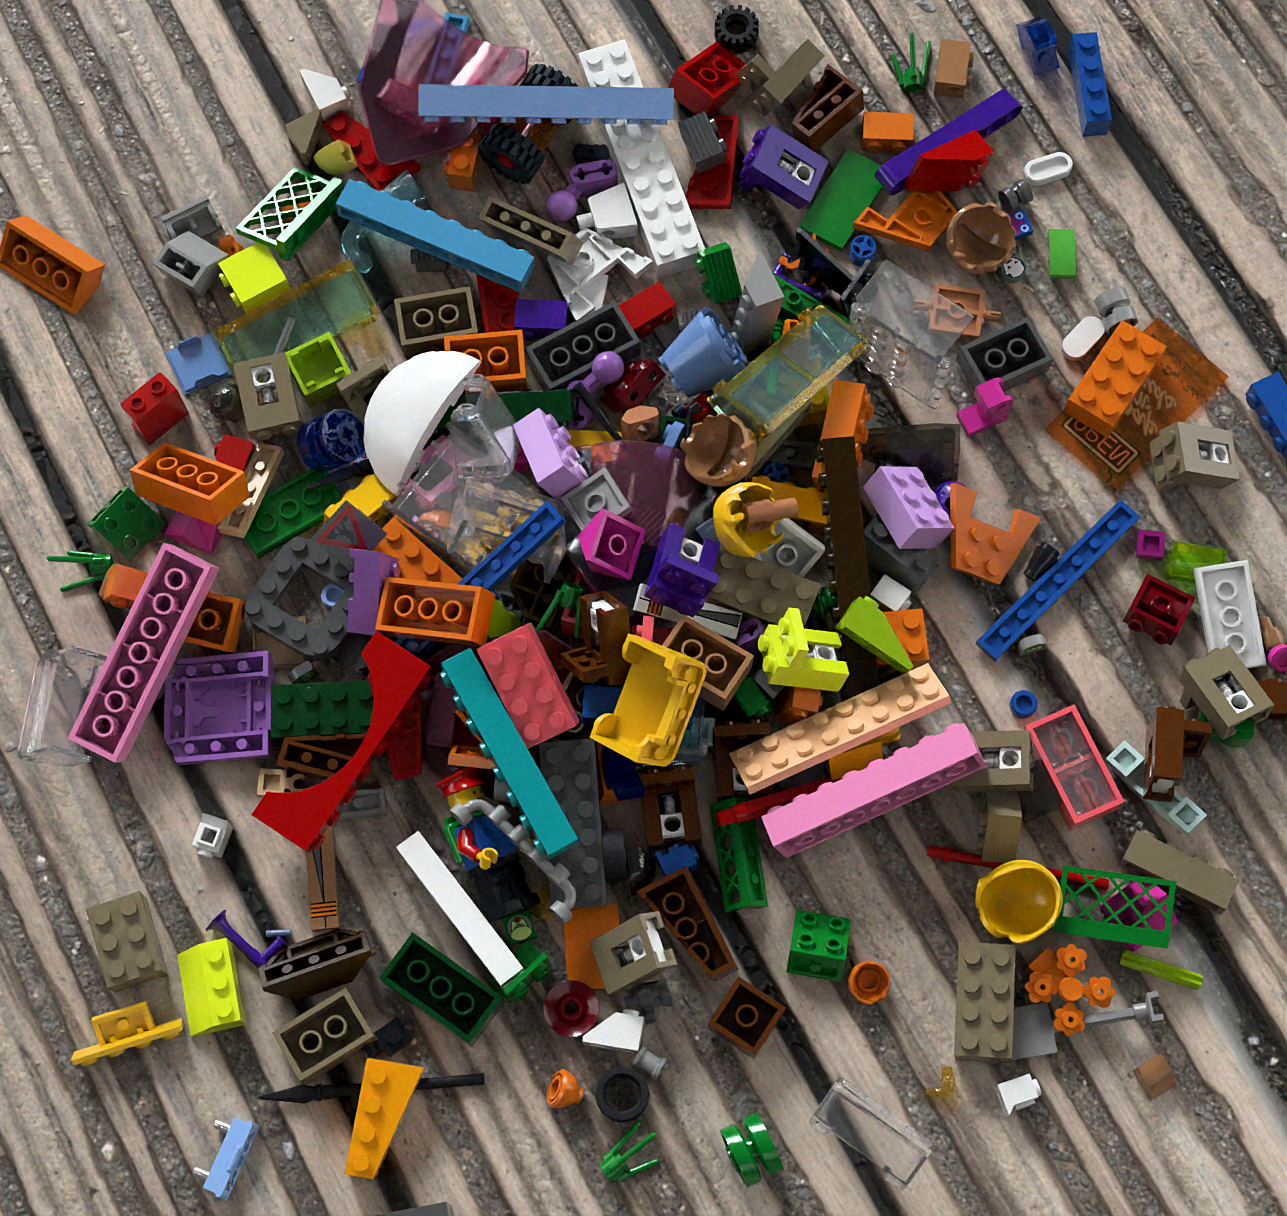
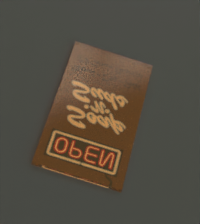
M1159 317L1143 333L1166 345V350L1109 438L1063 411L1045 428L1048 434L1114 491L1151 456L1149 442L1160 436V430L1177 421L1185 422L1229 377Z

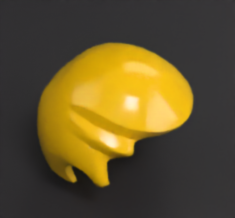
M739 483L728 488L716 500L713 508L714 529L719 542L729 553L738 557L754 558L758 552L766 553L768 545L782 540L783 532L775 536L774 528L783 519L774 520L770 529L744 534L740 526V521L744 519V514L739 513L741 504L767 498L775 501L769 497L773 493L771 488L758 483Z

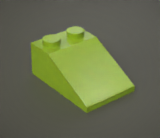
M859 596L852 602L835 628L902 674L911 671L913 664L884 613L878 609L879 604L868 596H865L864 599Z

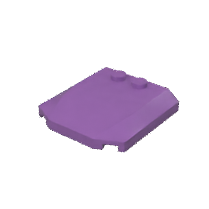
M269 651L178 659L176 662L177 668L172 678H168L165 684L164 739L171 748L176 763L179 765L271 757L275 747V743L271 739V685H275V668L272 653Z

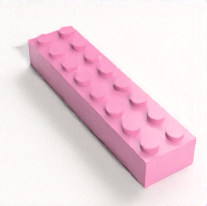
M162 544L68 739L114 763L126 761L220 568L174 545Z
M958 723L946 727L943 733L935 737L933 735L926 736L919 740V744L911 748H900L893 753V756L885 760L877 759L870 762L868 768L859 772L855 770L846 773L842 780L835 783H824L817 788L818 791L809 795H798L793 798L790 804L772 807L767 811L768 814L761 816L773 847L783 856L789 858L987 767L973 735L965 723L961 725Z

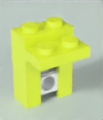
M789 607L784 617L779 620L778 625L768 624L764 634L759 637L758 649L762 654L763 671L766 672L768 684L839 692L849 676L846 662L837 661L834 648L840 649L842 646L839 633L804 629L798 608Z

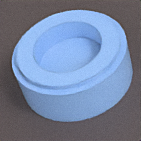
M332 583L326 585L321 592L324 606L331 610L344 590Z

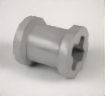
M643 1045L635 1056L631 1067L642 1069L651 1075L652 1080L656 1081L668 1059L665 1057L659 1058L648 1051L646 1045Z

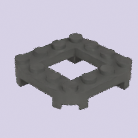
M300 536L294 537L280 549L249 592L245 602V611L248 619L258 633L262 631L302 655L306 661L313 663L314 661H321L330 657L335 658L341 652L340 646L350 634V632H347L348 599L353 598L354 582H349V573H354V571H350L312 539ZM307 568L344 590L317 630L275 607L301 569L305 571Z

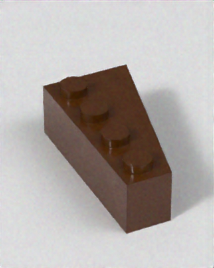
M686 866L636 891L654 912L659 911L666 927L714 982L739 970L690 870Z

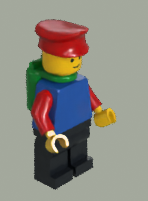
M465 767L435 784L436 787L441 789L443 798H447L450 808H453L457 803L463 806L470 800L479 799L486 801L480 787L486 783L478 775L479 768ZM479 810L471 812L470 814L473 819L466 826L461 825L452 814L451 817L443 819V833L456 864L464 863L470 879L474 878V887L488 923L523 912L541 903L537 892L531 893L524 878V868L518 862L521 860L518 850L522 853L524 852L516 847L499 828L493 825L487 816H484L483 812ZM529 837L527 840L534 846L532 841L535 839Z

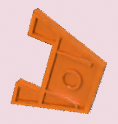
M912 191L889 219L866 207L854 221L852 228L929 252L946 232L951 219L958 211L941 191Z
M951 483L950 521L954 526V529L951 531V568L993 585H1000L1041 518L1017 509L1014 512L1009 532L972 518L971 514L977 491L957 483Z

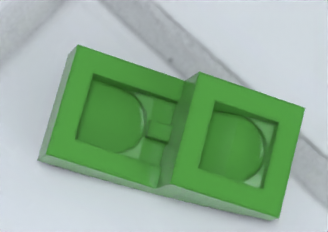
M1048 229V268L1050 279H1075L1076 251L1074 230Z

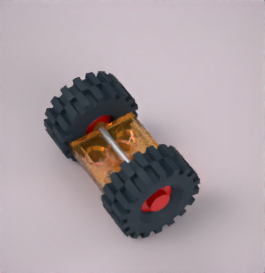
M534 64L519 85L579 87L576 83L571 82L570 77L562 75L563 72L560 70L555 71L552 66L547 68L545 64ZM516 118V123H500V125L496 123L491 126L479 144L478 152L482 155L483 161L488 162V166L496 169L495 172L499 175L503 174L505 178H511L515 183L528 184L544 162V157L542 156L544 150L560 126L565 124H552L551 119H541V123H526V118ZM566 119V123L569 124L572 119Z

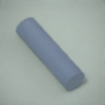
M266 930V937L292 936V930Z

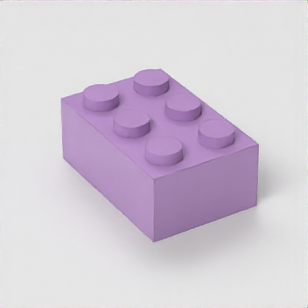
M538 408L515 423L513 427L537 483L561 505L565 506L561 497L583 483L588 478V474L577 461L580 456L569 443L571 436L564 426L559 427L551 414L546 415Z
M880 466L863 486L899 549L937 548L954 529L948 514L941 507L936 494L930 489L923 473L918 467Z

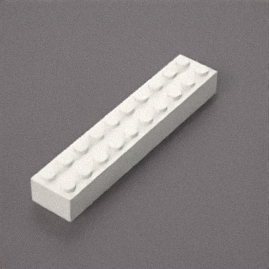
M625 39L578 53L579 70L586 87L643 88ZM598 119L613 161L617 166L621 182L625 183L638 228L649 257L653 261V268L657 279L696 267L697 251L705 249L658 125H652V120H642V125H628L627 120H617V124H602V119Z

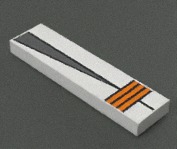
M640 584L633 611L677 623L682 614L644 597L647 585ZM705 602L704 606L693 618L687 617L722 637L736 640L743 613Z

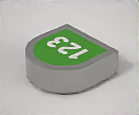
M1036 634L1022 639L1017 646L1019 656L1044 650L1047 646L1044 635Z

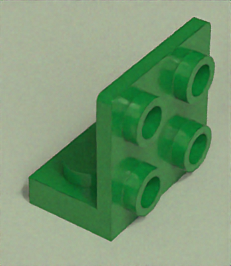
M121 487L86 525L94 532H99L128 560H132L165 525V521L129 487Z
M796 910L786 973L841 982L846 961L851 920Z
M529 940L513 953L524 968V971L503 990L492 975L487 977L488 981L510 1004L514 1000L517 1002L522 1000L530 991L528 987L535 980L538 983L542 981L550 972L548 968L551 964L548 956L545 953L541 954Z

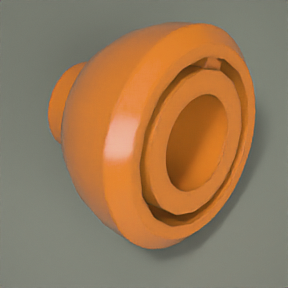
M561 1069L553 1075L547 1089L548 1105L551 1108L562 1109L569 1107L573 1103L579 1104L582 1100L584 1089L579 1087L578 1081L573 1074L565 1069Z

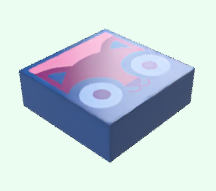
M1024 209L1008 214L1011 218V225L1017 231L1014 237L1015 240L1033 234L1034 230Z

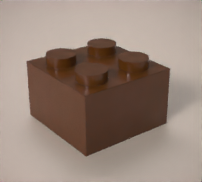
M738 976L708 1022L707 1029L755 1060L785 1013L786 1007Z

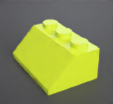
M227 938L198 944L178 954L190 1036L195 1037L247 1025L233 943Z

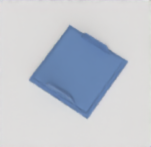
M212 332L200 338L193 336L178 344L177 348L165 353L185 396L232 375Z

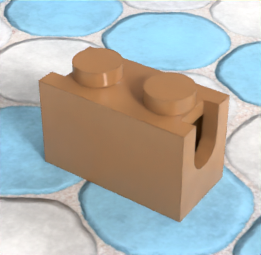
M941 39L933 95L963 98L964 89H970L972 74H967L968 67L972 68L974 53L970 52L971 42Z

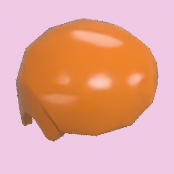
M871 960L861 962L854 966L849 974V991L856 1000L872 1005L886 997L890 987L889 973L882 964Z

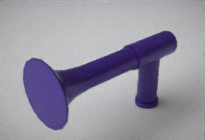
M786 253L781 254V256L788 259V263L791 262L792 258ZM779 262L777 263L772 272L773 274L827 305L832 292L831 286L825 290H817L790 280L788 277L782 276L786 268L781 266Z
M226 909L218 914L206 928V931L215 930L223 934L257 968L267 964L271 957L278 953L283 946L287 945L277 936L276 940L261 954L229 925L225 915Z

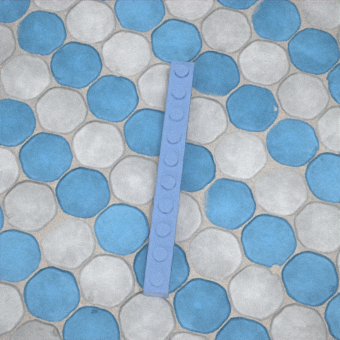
M419 84L418 117H424V122H439V117H450V122H465V118H475L476 123H490V118H501V123H516V118H526V123H541V119H551L552 124H566V119H576V124H592V119H602V124H617V120H627L628 125H642V120H652V125H667V120L674 119V88Z

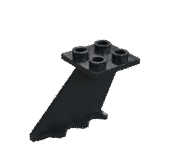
M798 227L795 231L797 243L794 254L801 257L798 267L799 270L805 271L803 282L808 284L813 276L827 287L831 286L832 290L841 296L840 302L844 316L853 322L859 321L868 303L873 301L878 293L871 261L866 259L854 277L813 239L812 234L806 233Z

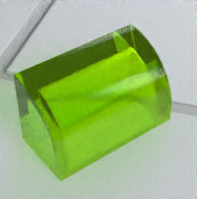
M1173 541L1168 551L1165 579L1196 584L1193 569L1224 564L1226 562L1227 549Z

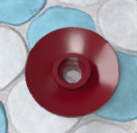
M567 980L556 984L546 995L543 1005L544 1017L549 1027L556 1033L566 1037H577L588 1032L595 1025L600 1009L595 992L585 983L576 980ZM569 1004H576L577 1012L575 1014L567 1012Z

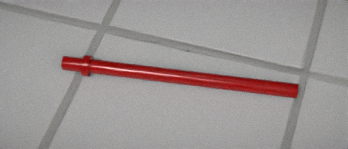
M928 845L927 856L940 858L942 862L946 863L950 860L992 869L1004 864L982 861L981 855L952 850L950 846L941 848ZM1047 868L1057 881L1061 882L1062 870ZM1072 872L1068 874L1067 883L1081 886L1087 883L1081 874ZM1086 875L1089 880L1094 878L1093 876ZM1099 878L1092 884L1097 889L1108 890L1109 879Z

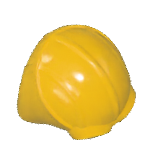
M1013 860L998 866L989 875L979 879L975 895L976 908L979 911V918L984 927L997 939L1008 937L1016 944L1032 941L1051 928L1058 919L1063 903L1061 887L1055 876L1043 865L1030 860Z

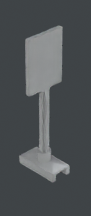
M1158 991L1146 993L1145 1003L1133 1004L1131 1008L1085 1015L1082 1019L1085 1024L1084 1028L1133 1019L1136 1022L1148 1020L1150 1028L1160 1027L1164 1021L1163 1014L1154 1015V1013L1159 1012L1158 1006L1152 1007L1153 1004L1158 1002ZM1043 1002L1014 1007L1012 1061L1058 1053L1054 1034L1063 1031H1057L1054 1028V1021L1051 1020L1048 1003Z

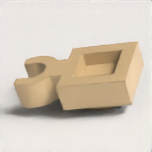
M260 768L257 796L264 797L266 792L281 793L303 790L296 789L295 784L299 781L306 782L307 778L303 774H295L288 778L287 770Z

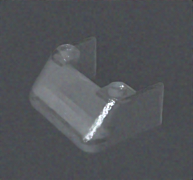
M466 473L459 485L447 526V552L453 553L459 540L471 539L475 530L506 539L547 500L555 506L563 518L564 508L559 501L551 497L479 474ZM565 524L527 558L532 563L543 565L544 582L550 583L566 553Z
M70 646L42 656L39 659L33 676L19 743V759L63 766H76L91 762L92 756L85 755L84 747L68 739V736L81 712L84 692L94 685L100 673L98 667L104 665L108 656Z
M842 1077L837 1078L809 1120V1123L813 1125L812 1127L822 1135L827 1136L830 1133L838 1136L882 1168V1171L886 1174L884 1179L893 1187L902 1191L907 1188L935 1148V1144Z

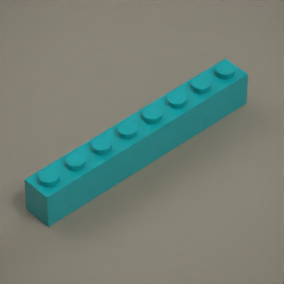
M468 648L442 662L443 672L439 673L441 680L446 688L452 687L455 696L452 698L458 710L466 712L469 718L466 720V724L472 735L478 734L482 743L479 744V747L486 759L491 757L496 767L492 768L498 782H505L509 790L506 792V796L512 807H519L522 813L519 819L526 831L531 830L536 839L532 842L540 856L545 854L549 861L578 845V838L472 649Z

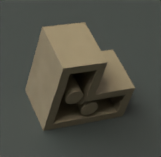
M1019 791L984 792V796L979 795L978 812H980L979 825L983 827L982 834H977L976 850H981L982 861L1006 863L1016 860L1022 821Z

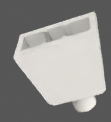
M625 183L589 197L587 199L589 213L576 216L579 230L594 227L596 233L609 239L638 236V224Z

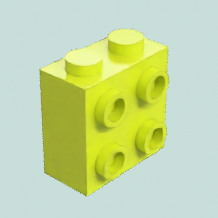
M258 242L218 263L221 270L218 276L225 288L230 286L233 291L230 297L235 306H242L246 314L290 291L288 281L267 246Z

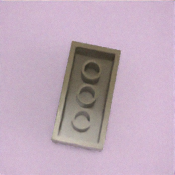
M720 544L713 573L719 575L718 583L706 596L705 602L743 613L742 617L746 619L757 618L767 625H778L779 620L784 617L789 607L798 608L804 627L821 585L759 559L735 556L725 550Z
M959 942L955 1060L1012 1063L1016 945Z

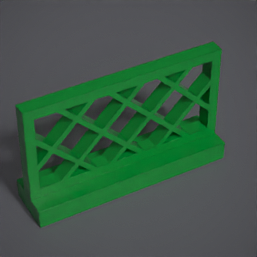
M294 167L236 227V232L241 236L277 250L279 258L288 261L337 209L336 202L344 189L343 180L334 177L331 181H328ZM296 177L306 180L304 183L291 185ZM323 187L321 192H311L312 188ZM308 189L309 194L294 197L293 192ZM291 193V198L276 199L281 194ZM311 201L306 207L297 209L296 204ZM294 206L293 210L279 211V207ZM276 208L277 213L262 216L265 210ZM296 217L291 223L282 224V219ZM279 220L280 225L266 228L264 226L266 222ZM261 224L262 226L261 229H248L251 225ZM282 232L276 238V241L267 237V235Z
M1063 865L1060 885L1063 903L1061 912L1054 925V932L1169 949L1177 881ZM1069 872L1080 873L1087 882L1076 892H1073L1067 884ZM1085 874L1094 875L1096 877H1094L1092 880H1089ZM1100 877H1108L1115 887L1102 897L1092 883ZM1113 878L1122 879L1124 881H1122L1120 884H1117ZM1129 881H1136L1143 889V892L1130 901L1121 887ZM1141 882L1151 883L1152 885L1146 889ZM1157 885L1170 886L1168 899L1160 905L1149 893ZM1090 886L1099 897V900L1086 909L1076 895ZM1066 890H1068L1071 895L1065 899ZM1118 890L1128 903L1114 913L1105 899ZM1147 894L1156 908L1143 917L1133 903ZM1074 898L1084 911L1075 918L1063 916L1064 905ZM1101 902L1112 914L1103 922L1096 921L1089 913L1091 909ZM1168 903L1167 913H1165L1161 907ZM1129 906L1140 918L1132 926L1124 925L1117 916ZM1159 910L1166 919L1164 931L1152 929L1145 919ZM1087 914V916L1090 918V920L1079 919V918H1081L1083 915ZM1115 918L1119 924H1113L1108 922ZM1143 922L1147 928H1140L1136 926Z

